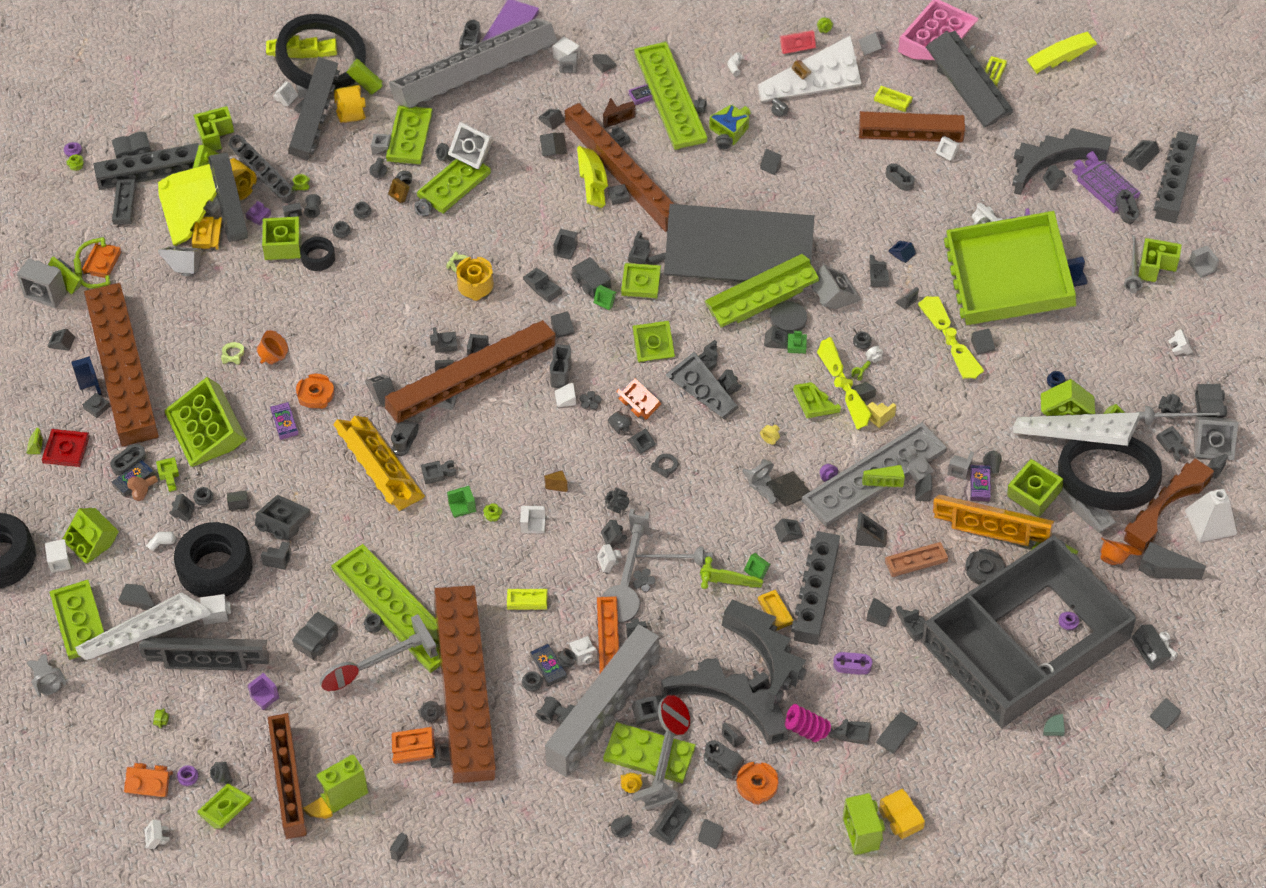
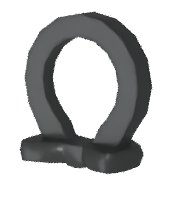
M661 454L656 458L655 463H652L651 470L668 478L669 474L676 471L678 461L671 454ZM668 458L673 461L674 465L671 468L662 469L659 467V461Z

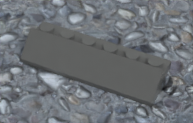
M946 31L926 46V49L983 127L995 124L999 119L1013 113L1012 107L956 31L950 33Z
M149 637L143 639L139 644L142 658H146L147 661H162L166 669L247 671L248 664H268L269 661L267 640Z

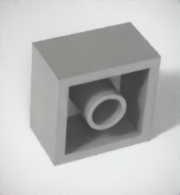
M28 258L17 273L25 298L57 308L67 294L61 271L55 266L51 267L40 261Z

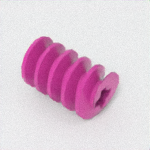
M793 704L788 709L785 727L794 733H798L800 736H804L806 739H810L812 742H818L820 739L828 736L831 730V723L829 720L797 704Z

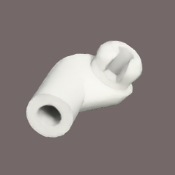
M738 52L731 56L727 63L733 76H738L741 73L738 66L743 56Z
M1161 632L1159 636L1172 655L1169 659L1174 661L1178 653L1169 647L1170 635L1167 632Z

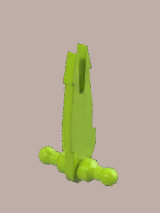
M711 557L705 558V565L700 569L702 589L708 588V581L762 588V579L733 571L713 569L711 566L713 559Z

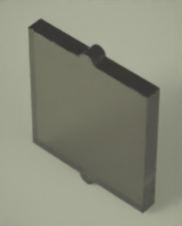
M794 471L768 481L766 484L774 493V497H777L784 507L801 501L802 496L810 492L805 486V482L801 481Z

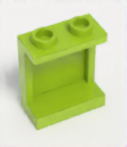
M353 754L317 774V779L324 790L321 797L332 813L368 794L364 769Z

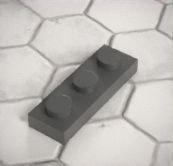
M135 179L117 180L112 216L113 225L131 224L136 189Z

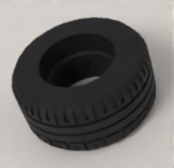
M0 513V543L12 544L10 549L0 556V588H5L17 583L27 575L34 564L36 548L30 531L22 520L11 514Z
M209 522L190 529L180 538L174 550V563L179 581L187 591L197 597L223 594L225 597L229 596L244 586L252 572V555L246 537L236 527L226 523ZM223 552L230 555L228 561L220 567L205 569L197 566L198 561L209 553Z

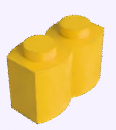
M903 788L880 799L879 812L883 818H887L890 822V828L894 835L904 839L924 829V818L913 805L909 795Z

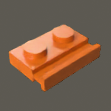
M95 243L82 268L83 273H90L93 276L102 278L110 275L121 254V248L108 244L103 248L99 243Z
M432 727L392 733V761L394 764L435 758L434 729Z

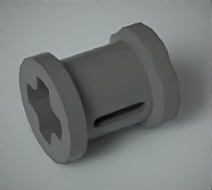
M309 194L306 196L307 206L304 209V214L307 217L316 218L320 215L319 205L321 204V197L316 194Z
M546 696L544 705L540 710H537L535 715L540 721L551 724L553 721L552 717L555 714L554 711L561 704L557 699Z

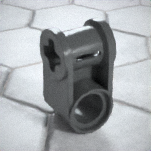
M469 20L466 22L463 34L460 37V50L480 42L481 29L478 21Z
M404 420L398 424L396 423V427L391 435L392 450L395 455L403 456L409 452L418 434L419 424L417 422Z
M712 740L706 743L703 756L704 762L724 777L732 779L744 764L742 756L719 741Z

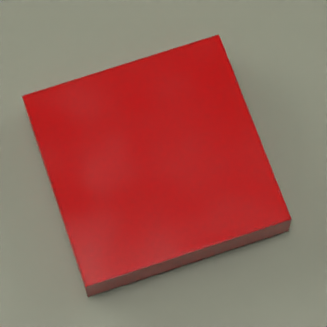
M51 429L41 459L42 463L80 467L90 438L89 432Z

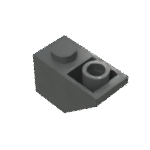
M668 695L635 700L631 706L636 724L659 720L658 705L661 699Z

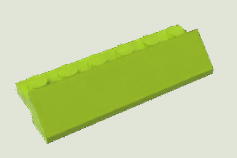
M800 254L704 300L711 315L715 317L720 328L735 321L737 323L744 321L802 293L803 288L818 282L819 277L812 267L810 259Z

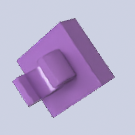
M257 201L245 215L248 220L260 226L263 223V218H268L271 215V211L264 207V204Z

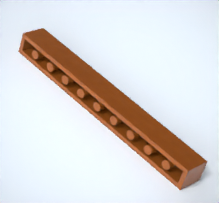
M580 103L565 109V125L588 149L594 150L597 153L603 166L620 184H625L628 193L667 232L670 204L674 203Z
M543 320L534 323L507 338H503L476 353L470 354L468 357L437 370L435 373L424 376L400 390L391 392L385 396V409L398 424L554 347L556 334Z

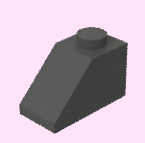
M381 374L365 380L375 402L385 406V396L395 392L391 378Z

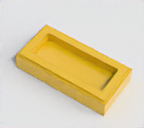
M776 589L758 596V602L763 611L776 617L775 626H777V630L792 625L793 618Z

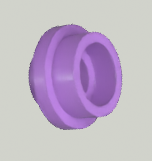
M76 142L68 143L64 147V153L68 157L80 155L82 151L81 145Z
M825 464L820 469V478L824 482L838 475V468L835 465Z
M1064 612L1059 616L1058 622L1063 629L1074 630L1079 624V618L1072 612Z
M190 765L180 768L177 774L178 782L183 786L195 784L199 777L197 769Z

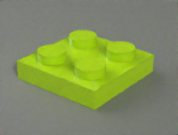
M625 263L621 296L658 298L661 266Z

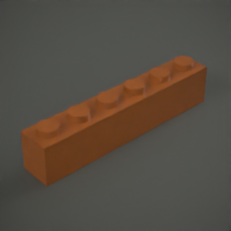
M860 111L859 139L940 142L942 137H947L955 142L964 141L965 115Z
M289 714L269 716L267 718L285 838L291 839L307 836Z

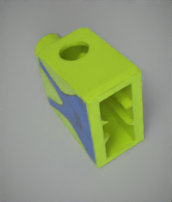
M729 105L710 116L709 129L718 135H729L733 139L732 145H735L749 128V115L751 111L746 106L739 110L735 106Z

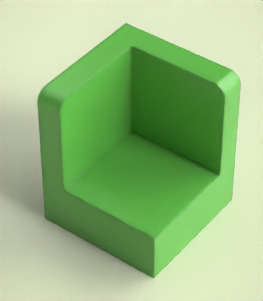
M470 486L447 492L448 504L454 518L476 512L475 499Z

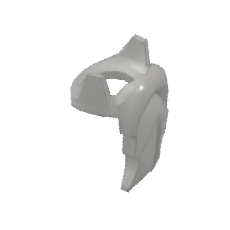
M762 459L761 464L752 470L743 469L742 472L747 477L750 486L757 490L761 496H764L770 504H774L777 499H783L786 495L776 488V485L769 476L774 464L771 461Z
M43 654L38 661L30 660L27 662L28 666L34 671L32 684L39 697H42L41 693L49 696L58 692L61 688V683L64 686L67 685L61 669L52 668V666L48 665L46 654Z

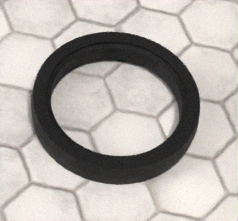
M306 14L296 17L283 26L276 41L275 56L278 67L291 82L305 89H308L312 75L299 69L289 58L286 49L288 41L299 32L311 29L332 32L343 38L350 45L355 60L359 59L364 65L366 61V48L359 33L345 21L329 15ZM344 72L339 75L338 80H334L333 85H335V89L351 86L356 81Z
M1131 437L1128 446L1071 439L1064 446L1060 454L1058 476L1063 478V488L1080 502L1099 509L1122 511L1143 506L1155 497L1162 481V464L1152 448L1134 437ZM1089 450H1115L1128 454L1141 462L1148 472L1149 479L1143 486L1132 491H1104L1082 482L1073 472L1071 462L1079 454Z

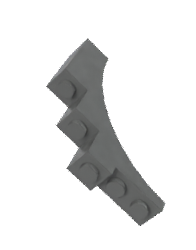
M1070 128L1069 134H1065L1064 139L1046 135L1044 142L1041 141L1039 146L1021 142L1020 148L1015 150L1013 158L1016 159V173H1019L1018 176H1014L1012 186H1015L1014 194L1021 195L1029 180L1039 171L1052 164L1068 160L1088 159L1087 154L1090 152L1096 154L1098 161H1106L1112 137Z
M732 599L724 611L721 626L747 640L765 661L771 681L765 707L773 710L776 703H781L784 690H788L790 685L796 687L799 680H804L807 669H805L806 660L791 654L792 647H789L791 638L776 632L775 616Z
M708 658L699 662L697 671L691 670L682 675L668 676L661 680L663 695L697 694L724 701L739 709L761 731L767 745L782 742L788 738V729L785 727V720L779 704L776 703L773 710L765 707L769 689H760L752 693L745 673L732 674L725 678L718 658Z

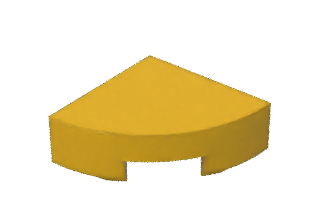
M322 797L303 808L304 812L310 817L327 819L333 816L332 811Z

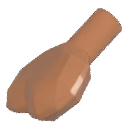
M155 475L146 480L142 477H131L128 479L127 485L132 490L133 499L136 501L143 500L148 493V487L158 482V479Z

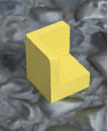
M871 402L867 405L872 413L869 420L880 428L895 416L897 405L893 403L887 407L880 403L877 406Z

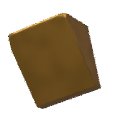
M796 60L793 63L792 70L801 79L804 80L811 74V70L801 60Z
M563 470L544 476L545 489L561 492L568 491L567 479Z

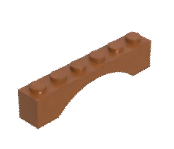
M1196 458L1190 464L1187 462L1183 466L1179 475L1176 474L1171 479L1170 485L1168 487L1164 486L1159 492L1156 499L1153 498L1149 502L1145 511L1141 510L1136 516V520L1126 526L1124 532H1126L1124 541L1140 550L1143 554L1150 542L1153 543L1155 541L1158 531L1157 520L1161 512L1170 503L1179 498L1200 494L1211 482L1214 470Z

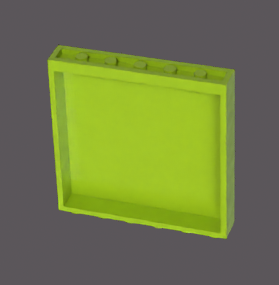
M1054 211L946 230L947 237L944 238L945 249L949 248L947 258L948 262H952L950 271L951 276H955L953 280L954 290L959 292L956 294L957 303L962 306V308H959L960 317L965 319L966 326L1076 306V294Z

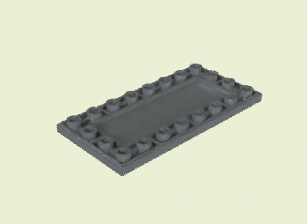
M670 204L664 275L744 282L800 254L809 258L811 263L815 215Z

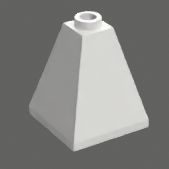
M459 122L448 155L479 169L490 150L494 137L463 122Z
M1224 489L1208 492L1185 509V513L1199 543L1237 534L1230 500Z

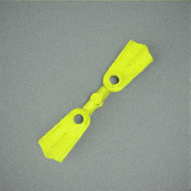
M926 296L918 303V306L932 324L944 333L946 344L952 347L951 354L962 378L976 379L984 372V369L967 347L957 342V331L954 328H949L950 319L939 296Z
M828 337L821 341L817 353L831 375L836 377L834 380L835 387L845 390V402L856 429L859 430L862 427L868 426L872 413L857 391L851 388L853 381L845 377L843 364L832 337Z

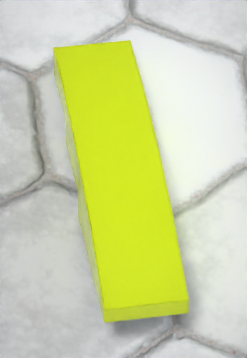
M1087 31L1059 41L1026 60L1037 74L1048 66L1054 68L1065 60L1069 63L1097 45V43Z
M295 35L288 41L286 49L289 58L337 55V41L335 38L319 41L317 37L300 39L299 35ZM277 39L266 41V54L268 56H275Z

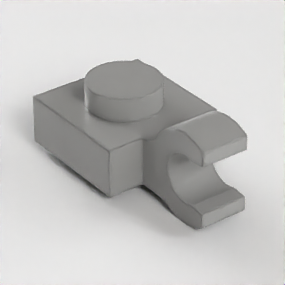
M913 446L903 452L904 457L910 463L906 468L916 483L934 472L924 456L918 458Z

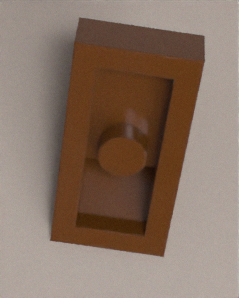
M610 98L603 113L604 129L635 118L636 105L634 102L631 101L616 106L612 98Z

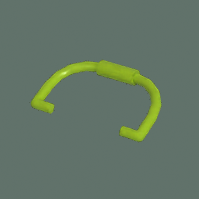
M104 237L84 242L75 253V259L73 260L75 275L80 278L81 284L84 287L94 289L111 285L109 275L105 276L106 282L99 284H89L82 279L80 259L82 250L88 245L101 242V246L104 248L106 246Z

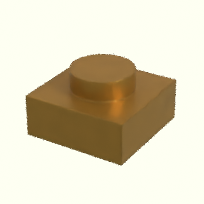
M395 178L392 180L388 195L399 203H403L406 200L410 186Z

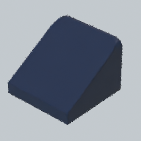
M900 240L888 250L890 254L904 263L916 254L913 243Z

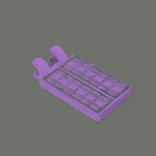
M1094 152L1087 154L1088 160L1085 161V164L1088 166L1087 168H1085L1084 163L1080 159L1074 162L1076 168L1072 169V172L1078 175L1077 181L1113 213L1118 211L1115 197L1121 190L1127 189L1132 192L1134 199L1140 196L1141 192L1104 160L1099 162Z

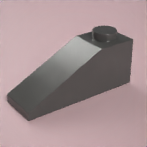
M1150 542L1139 566V571L1148 576L1166 579H1202L1206 569V565Z

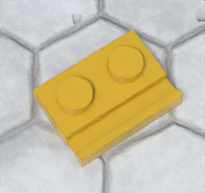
M203 217L200 223H194L192 248L210 249L214 247L219 249L222 217H219V219Z

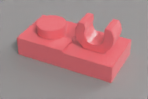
M813 30L780 36L783 54L816 48Z

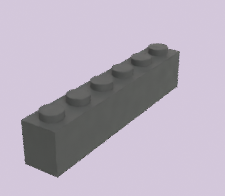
M318 57L289 145L288 154L306 160L309 159L310 154H314L316 145L313 143L320 136L321 130L318 128L320 124L323 125L326 117L323 114L324 109L328 110L330 105L329 94L333 95L335 85H333V82L338 80L340 70H337L339 63Z

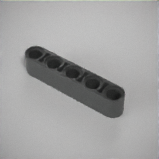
M233 135L229 139V146L233 152L255 172L281 201L285 203L293 201L295 192L290 184L242 136ZM239 142L242 143V145H241L240 147L235 148V145H236L237 143H239ZM254 154L252 159L247 160L248 155ZM261 166H266L263 171H258ZM273 178H277L275 183H270ZM289 190L287 195H282L283 191Z
M228 153L209 156V164L229 242L247 239V228Z

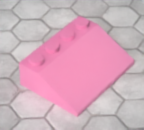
M932 0L901 35L898 52L912 59L934 60L926 49L929 43L946 31L949 33L956 31L960 38L963 39L976 24L978 18L941 0Z

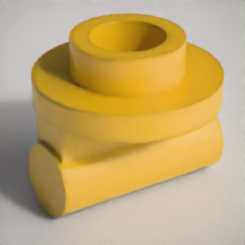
M627 773L620 775L621 787L624 791L635 793L640 790L642 786L641 774Z

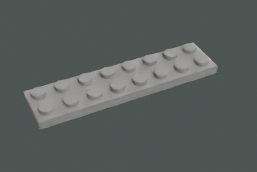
M920 423L802 496V502L827 527L889 488L863 485V471L901 465L904 475L907 477L910 473L906 466L910 463L903 455L907 448L913 446L918 458L924 456L929 463L945 453L947 447L923 423Z

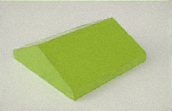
M669 321L632 326L638 362L675 357Z
M227 783L197 813L214 829H222L253 799Z

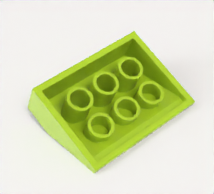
M208 377L204 378L164 410L191 467L229 453L247 440L220 384Z

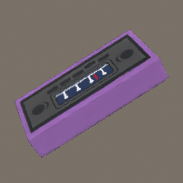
M648 84L629 90V95L635 105L653 100Z

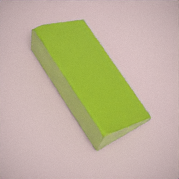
M56 257L50 259L48 265L60 269L66 290L74 294L81 287L80 278Z

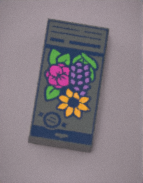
M141 460L111 483L125 497L132 492L127 485L128 479L131 477H142L146 480L155 475L152 468Z
M549 644L530 651V656L548 686L567 678L566 672L558 662Z

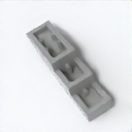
M1062 487L1059 496L1096 531L1101 533L1116 523L1106 510L1080 502Z

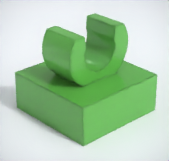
M599 285L596 289L593 303L610 310L613 307L616 292Z
M794 331V334H788L787 353L806 354L807 335L802 334V331Z
M754 553L750 556L744 571L750 576L763 580L770 567V563Z

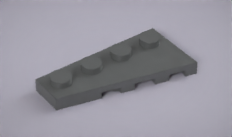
M695 352L665 374L666 377L723 419L739 408Z

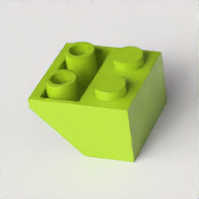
M79 508L62 539L86 564L109 549L119 531L96 508Z

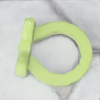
M455 252L447 263L446 268L450 269L451 267L456 273L457 268L453 262L455 260H463L468 258V256L458 255Z
M237 342L224 345L221 355L222 363L234 362L239 365L244 354L243 345ZM230 348L240 349V352L235 356H228L226 353Z

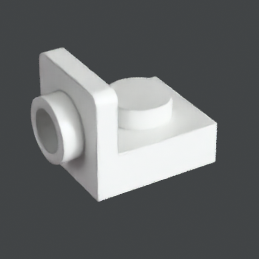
M588 636L569 643L570 650L576 655L578 666L588 665L597 660V649L595 646H592Z

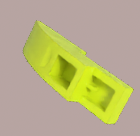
M578 146L580 177L585 178L587 204L602 208L606 205L604 189L608 187L603 163L594 150Z

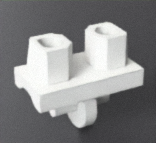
M982 203L977 204V209L971 217L974 220V225L1003 220L1002 218H996L993 215V209L990 206L985 207Z

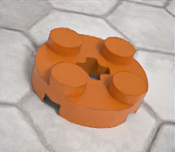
M310 374L308 378L304 380L302 378L296 386L299 404L308 408H326L334 397L333 383L323 374ZM315 389H318L317 393L310 392L314 391Z
M749 762L739 770L736 787L744 799L759 805L770 800L776 794L778 775L775 769L767 763L755 764V762ZM753 779L757 781L761 779V785H754Z

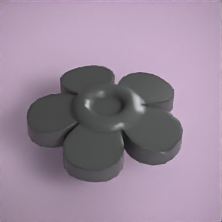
M589 391L587 395L582 394L580 396L581 407L588 409L590 406L593 410L597 409L598 403L601 402V397L599 395L595 396L594 391Z
M645 568L642 572L639 570L635 571L634 578L638 579L633 582L635 588L641 587L643 591L650 590L649 584H654L656 581L654 576H650V569Z

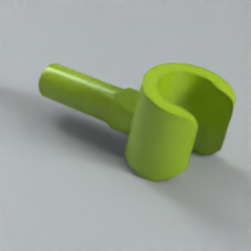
M867 361L861 368H853L852 377L855 374H859L857 380L861 381L863 379V372L871 365V362Z

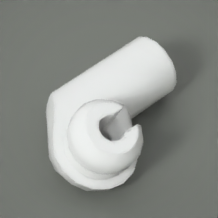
M158 532L146 546L154 552L160 544H174L176 536L172 532Z

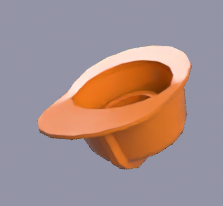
M267 330L263 334L256 349L261 358L260 363L275 364L285 358L288 352V345L285 339L276 331Z
M1101 537L1104 540L1100 550L1101 560L1110 565L1123 564L1131 554L1142 555V552L1135 547Z

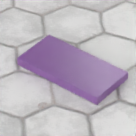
M507 0L482 41L535 19L539 13V8L519 1Z

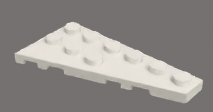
M851 36L803 60L802 62L811 70V74L804 80L790 67L758 84L757 87L762 103L772 101L774 98L780 100L860 86L861 80Z
M1140 412L1018 417L1013 425V433L1128 446L1140 420Z
M181 592L75 648L78 655L85 660L93 659L107 652L210 616V612L207 607Z

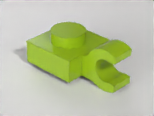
M175 457L156 461L160 481L166 479L169 492L176 491L174 477H178L179 472Z

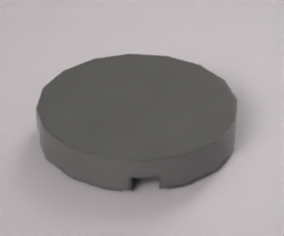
M786 301L777 304L772 309L771 324L774 327L788 332V334H794V331H801L805 328L807 312L800 304Z
M979 549V551L970 553L966 559L965 571L971 581L980 585L1004 569L1005 563H1003L1002 557L995 551Z

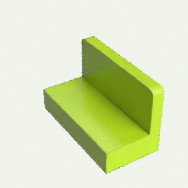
M359 59L354 60L346 71L348 75L371 95L383 86L381 84L383 81Z

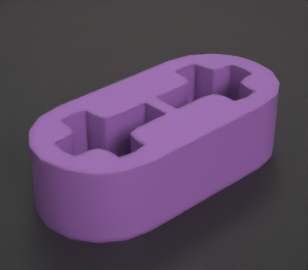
M839 652L834 656L833 667L840 673L866 675L871 671L872 659L866 654ZM840 660H844L845 664L840 665ZM865 662V667H861L860 663Z

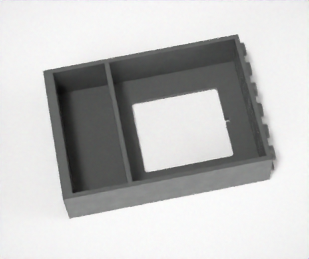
M1053 535L925 621L921 643L1002 729L1129 640L1136 617L1133 611L1127 609L1121 603L1119 597L1113 595L1107 589L1106 584L1103 581H1099L1094 576L1092 570L1086 567L1079 557L1066 547L1062 540ZM1046 587H1050L1070 608L1074 606L1073 611L1093 631V633L1048 663L1053 667V672L1046 667L1040 668L996 622Z

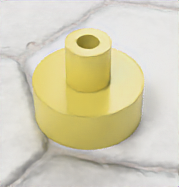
M766 425L760 431V435L765 442L773 445L780 438L778 433L780 428L777 425Z

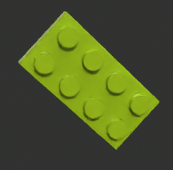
M398 106L386 154L387 162L422 163L433 114L432 108Z
M455 159L417 191V197L427 199L433 208L444 214L490 175L491 168L482 163L481 167L476 169Z
M88 579L49 591L69 660L81 657L78 655L75 647L104 633Z
M616 722L603 756V761L655 776L665 736ZM673 738L664 779L684 783L696 744Z

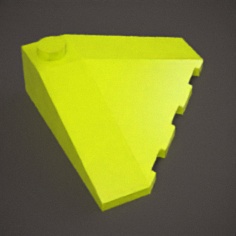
M210 164L172 174L158 182L159 198L175 247L190 239L193 234L191 229L194 223H200L206 213L204 207L209 200L212 202L217 195Z

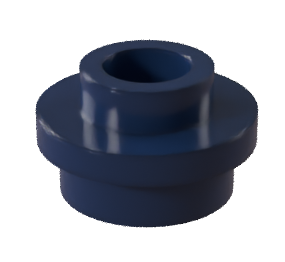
M1053 371L1047 377V384L1051 388L1066 381L1064 374L1060 371Z

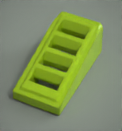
M901 465L863 471L862 484L867 486L903 487L905 475Z

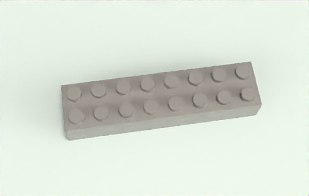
M638 624L545 744L546 765L566 778L571 772L576 771L583 756L586 757L594 741L597 742L601 738L603 729L611 725L616 712L624 708L629 695L632 696L636 692L639 682L644 681L648 676L649 669L658 663L660 659V645L657 634Z

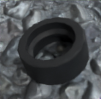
M324 237L307 239L300 247L301 261L308 270L323 271L328 269L335 261V250L332 242ZM315 249H323L328 252L326 256L320 259H313L307 256L309 252Z

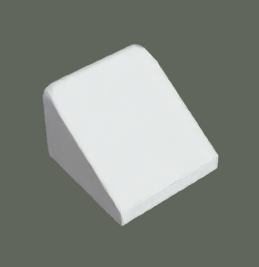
M573 383L555 390L557 408L576 405Z

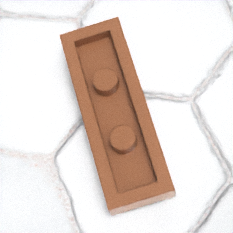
M941 542L885 557V563L892 577L948 561V556Z

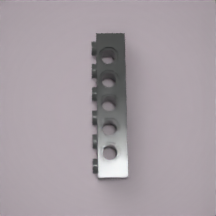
M1178 131L1176 138L1172 137L1170 148H1173V150H1169L1167 160L1170 162L1165 163L1163 173L1167 174L1162 175L1160 185L1163 188L1159 187L1156 197L1160 200L1155 201L1153 211H1156L1155 219L1176 223L1198 140L1197 135Z
M199 143L95 162L93 165L98 188L102 190L116 187L118 179H135V182L139 183L165 178L175 173L193 169Z
M817 531L816 537L811 539L810 550L813 551L812 555L808 554L806 566H809L808 571L804 570L802 580L805 583V587H801L799 592V599H802L801 604H797L795 615L798 616L797 621L793 620L791 632L795 633L794 641L818 645L839 549L840 535Z

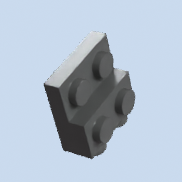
M276 495L256 513L255 526L261 532L268 531L274 534L277 539L289 540L299 531V525L310 516V509Z

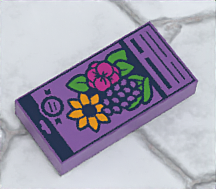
M289 402L270 407L280 440L297 436L298 430Z
M971 465L970 500L990 502V466Z

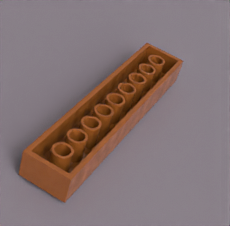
M121 283L84 291L121 447L159 438Z
M475 585L434 588V607L452 783L495 780L496 767Z

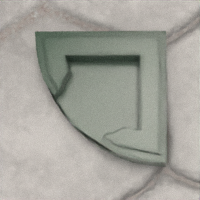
M1063 714L1055 715L1046 722L1043 736H1064Z

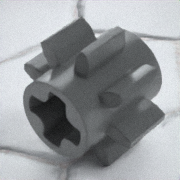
M1169 394L1167 397L1162 396L1158 408L1161 409V413H1180L1183 403L1180 402L1181 399L1177 395Z
M617 487L614 491H609L605 497V502L608 504L607 509L619 513L620 510H625L629 505L628 492Z

